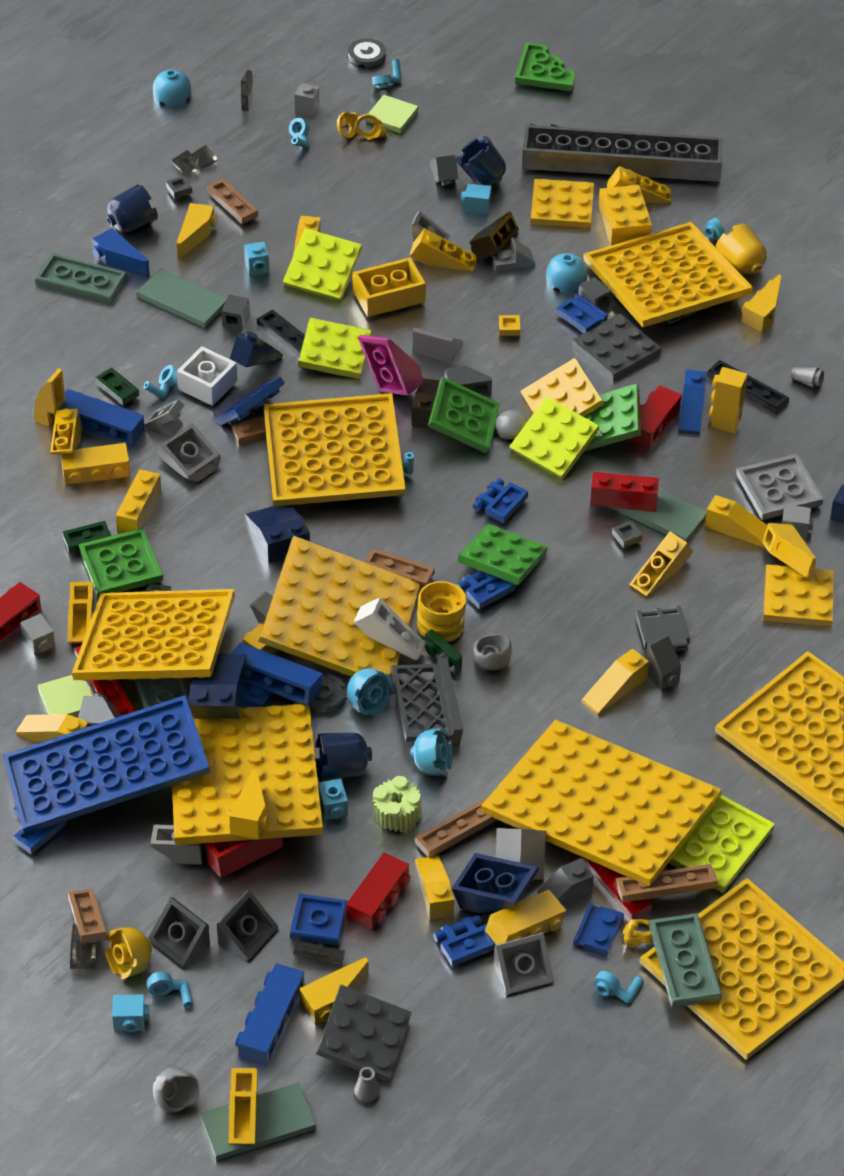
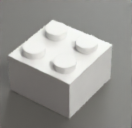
M202 346L177 370L178 390L212 406L237 382V363Z

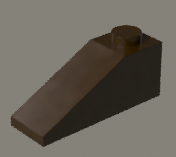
M506 213L470 240L471 251L476 255L477 260L499 253L519 230L512 213Z
M423 378L425 382L418 387L412 404V426L429 428L428 423L440 380Z

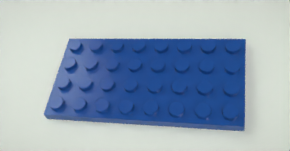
M186 695L3 755L24 834L211 773Z

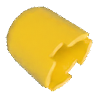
M741 223L733 226L732 232L728 235L724 233L719 238L716 249L742 276L758 273L763 268L767 259L765 246L747 224Z

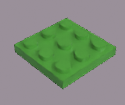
M442 377L438 385L428 427L486 453L490 448L500 403Z
M633 384L599 394L604 405L584 417L599 425L600 428L584 451L640 436V389L638 385Z
M487 524L462 550L458 556V562L519 585L546 555L547 546L521 537L516 533L500 529L498 526Z
M144 528L79 544L80 554L91 582L94 584L98 598L101 593H119L163 581V574Z

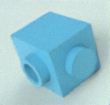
M467 184L466 192L462 191L461 196L464 212L488 214L491 203V186Z
M265 242L244 245L245 265L249 277L268 274L269 254Z
M336 779L318 783L320 807L324 820L348 816V800L342 780Z
M144 994L113 995L112 1019L114 1031L134 1032L145 1030V1020L150 1019V1006L145 1004Z

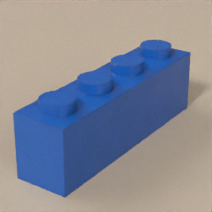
M67 389L65 392L66 401L58 409L78 408L83 430L120 443H126V445L131 447L134 446L145 431L144 415Z
M240 643L230 653L247 655L245 683L309 706L321 693L323 673L244 643Z
M278 963L275 964L272 972L268 971L264 981L265 987L262 992L259 991L257 993L255 1008L253 1012L249 1011L245 1020L246 1027L243 1032L240 1031L235 1042V1046L238 1047L239 1058L264 1066H268L298 1002L300 988L305 986L304 971Z

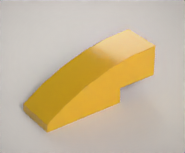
M58 368L40 389L35 401L34 421L48 427L55 420L56 410L66 401L62 369Z
M70 582L68 644H79L84 641L94 613L93 582Z
M231 1068L229 1145H255L258 1094L257 1068Z

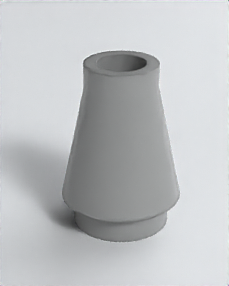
M794 367L791 372V379L812 388L821 387L824 380V371L820 370L819 367Z
M364 1067L360 1070L354 1088L355 1095L363 1102L375 1100L380 1093V1086L375 1077V1071L370 1067Z

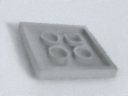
M798 454L737 468L736 475L761 520L783 515L784 504L807 508L823 505L824 499Z

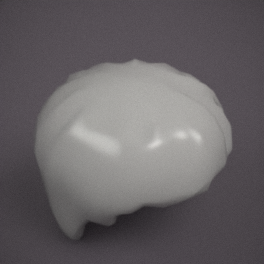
M498 633L482 636L473 644L475 661L482 668L491 671L504 668L512 657L510 638L507 635H500Z
M178 1067L166 1068L157 1076L153 1083L155 1102L165 1111L172 1113L182 1111L184 1108L194 1105L198 1100L200 1092L198 1080L193 1074Z

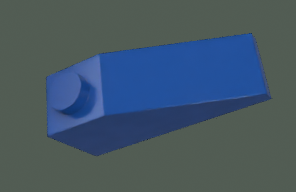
M113 228L92 238V252L94 256L106 265L141 276H150L149 260Z
M686 369L678 433L700 435L707 372Z

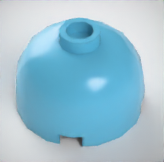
M170 69L161 72L153 83L154 99L157 103L160 104L161 101L168 107H177L185 104L187 99L192 96L190 80L183 72Z
M562 253L555 256L547 267V284L552 289L554 287L560 289L562 293L579 291V285L587 281V269L584 261L579 256L570 253Z
M373 668L362 669L356 672L348 683L347 697L349 703L363 715H378L384 711L391 701L389 695L390 690L394 691L393 681L388 674Z
M445 729L424 731L415 740L414 747H411V759L415 762L418 769L426 775L447 776L446 768L451 769L453 758L452 744L446 741L445 737L449 736Z

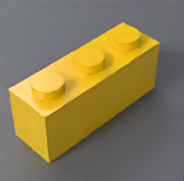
M722 367L719 375L716 374L714 376L712 387H715V390H713L710 400L713 405L709 411V418H712V428L736 433L742 420L747 373Z
M126 443L75 449L73 453L61 454L65 485L130 477Z
M139 469L116 513L118 534L144 528L162 492L160 474Z
M547 890L519 902L514 907L505 908L491 914L485 931L496 945L538 933L556 931L562 926L567 910L551 891Z

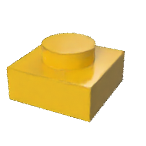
M499 315V336H520V315Z

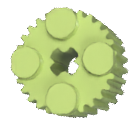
M396 776L392 781L383 782V785L380 784L379 787L374 789L373 812L377 825L381 829L389 828V831L394 829L395 832L399 830L407 833V830L412 831V828H416V822H419L422 814L421 794L417 786H414V783L410 784L406 777Z

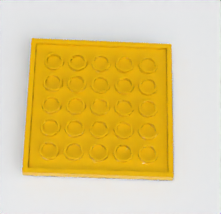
M692 222L584 254L586 264L642 327L752 294L753 287Z
M392 393L263 404L273 506L406 495Z
M293 536L258 642L352 677L362 669L373 668L388 674L392 679L391 665L398 664L400 652L369 638L354 623V620L362 605L381 598L409 626L420 584L406 577Z
M234 589L101 593L72 671L73 680L111 681L114 679L211 677L235 600Z
M748 878L698 914L722 999L721 1001L687 1006L746 1060L844 984V962ZM653 947L640 957V964L665 985L656 950Z

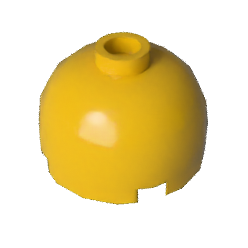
M122 927L109 931L106 936L107 940H105L109 941V948L105 949V955L112 972L115 975L120 973L121 979L142 973L149 965L151 959V942L140 930L132 927Z

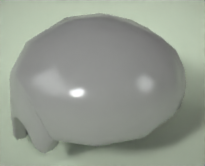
M511 409L497 417L495 430L501 438L507 440L515 439L528 421L521 412Z

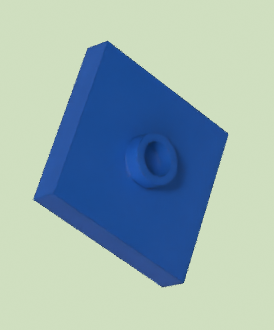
M299 894L291 925L290 939L339 946L348 900Z

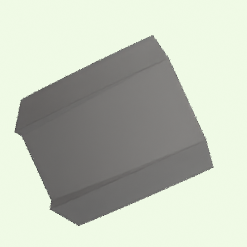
M190 423L185 429L159 444L156 451L176 472L195 482L201 481L216 471L221 459L218 451L193 423Z

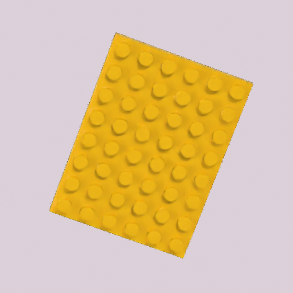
M807 651L717 724L715 732L844 828V676Z
M294 704L241 708L240 719H194L211 773L172 785L175 845L255 840L230 835L229 815L252 769L258 772L265 802L266 816H269L268 828L266 831L263 830L259 839L323 835L309 706Z
M555 719L481 805V811L518 829L545 830V841L647 886H651L721 797V789Z

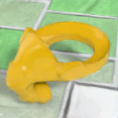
M343 112L337 119L338 132L345 139H350L357 133L355 131V123L359 118V114L356 112ZM348 123L349 133L345 134L341 126H346Z
M372 114L361 115L356 120L355 131L359 136L366 138L368 141L374 140L376 137H384L388 134V131L382 126V121ZM367 118L373 120L374 128L372 131H361L359 125L362 120Z
M632 919L625 925L623 939L629 948H637L641 943L649 944L651 942L650 930L647 932L635 931L639 924L649 925V920Z

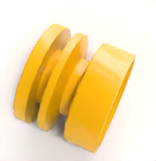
M443 581L429 583L424 586L418 594L417 629L420 635L425 637V633L433 629L446 642L453 641L461 636L464 631L466 595L464 591L456 584Z

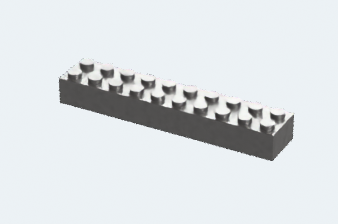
M525 125L522 169L613 175L617 168L621 166L643 177L720 182L723 138Z

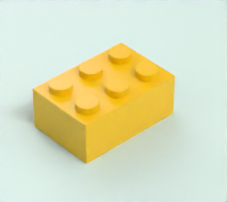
M639 185L600 189L598 208L610 246L651 234L652 223Z
M411 257L352 272L353 292L367 317L425 302L426 283Z

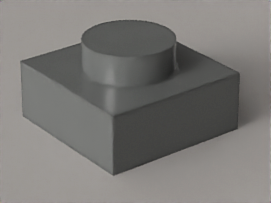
M184 175L166 181V188L174 199L193 193L192 186Z
M632 520L612 528L613 536L623 548L643 541V534Z

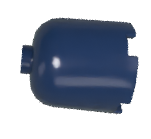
M483 136V139L480 141L475 138L461 149L463 154L461 157H456V162L476 185L495 186L502 181L506 171V162L487 136Z
M137 184L109 201L106 219L111 227L114 226L122 233H129L158 219L156 208H151L149 203L151 197L143 185L139 186Z
M318 733L316 735L315 748H319L320 758H315L317 775L321 780L361 776L367 769L368 761H372V749L367 747L365 739L358 733Z

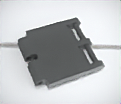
M681 605L676 606L674 609L661 610V608H656L655 611L641 612V610L635 612L645 649H647L648 642L665 633L669 635L675 651L687 649V644H690V635ZM654 615H656V617L643 618V617H645V616H654Z

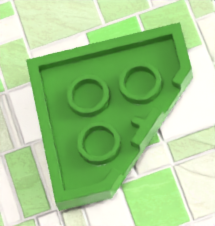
M526 42L515 76V83L572 92L575 73L572 70H568L564 66V62L556 55L553 56L546 45Z

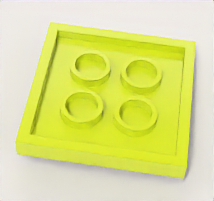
M305 228L283 279V284L341 302L362 251V244Z
M309 318L298 367L360 379L365 355L358 336H370L371 330Z
M545 397L509 448L512 452L563 480L600 428L594 422Z

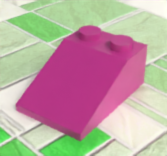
M366 335L358 336L378 391L409 395L425 382L418 364L391 339Z

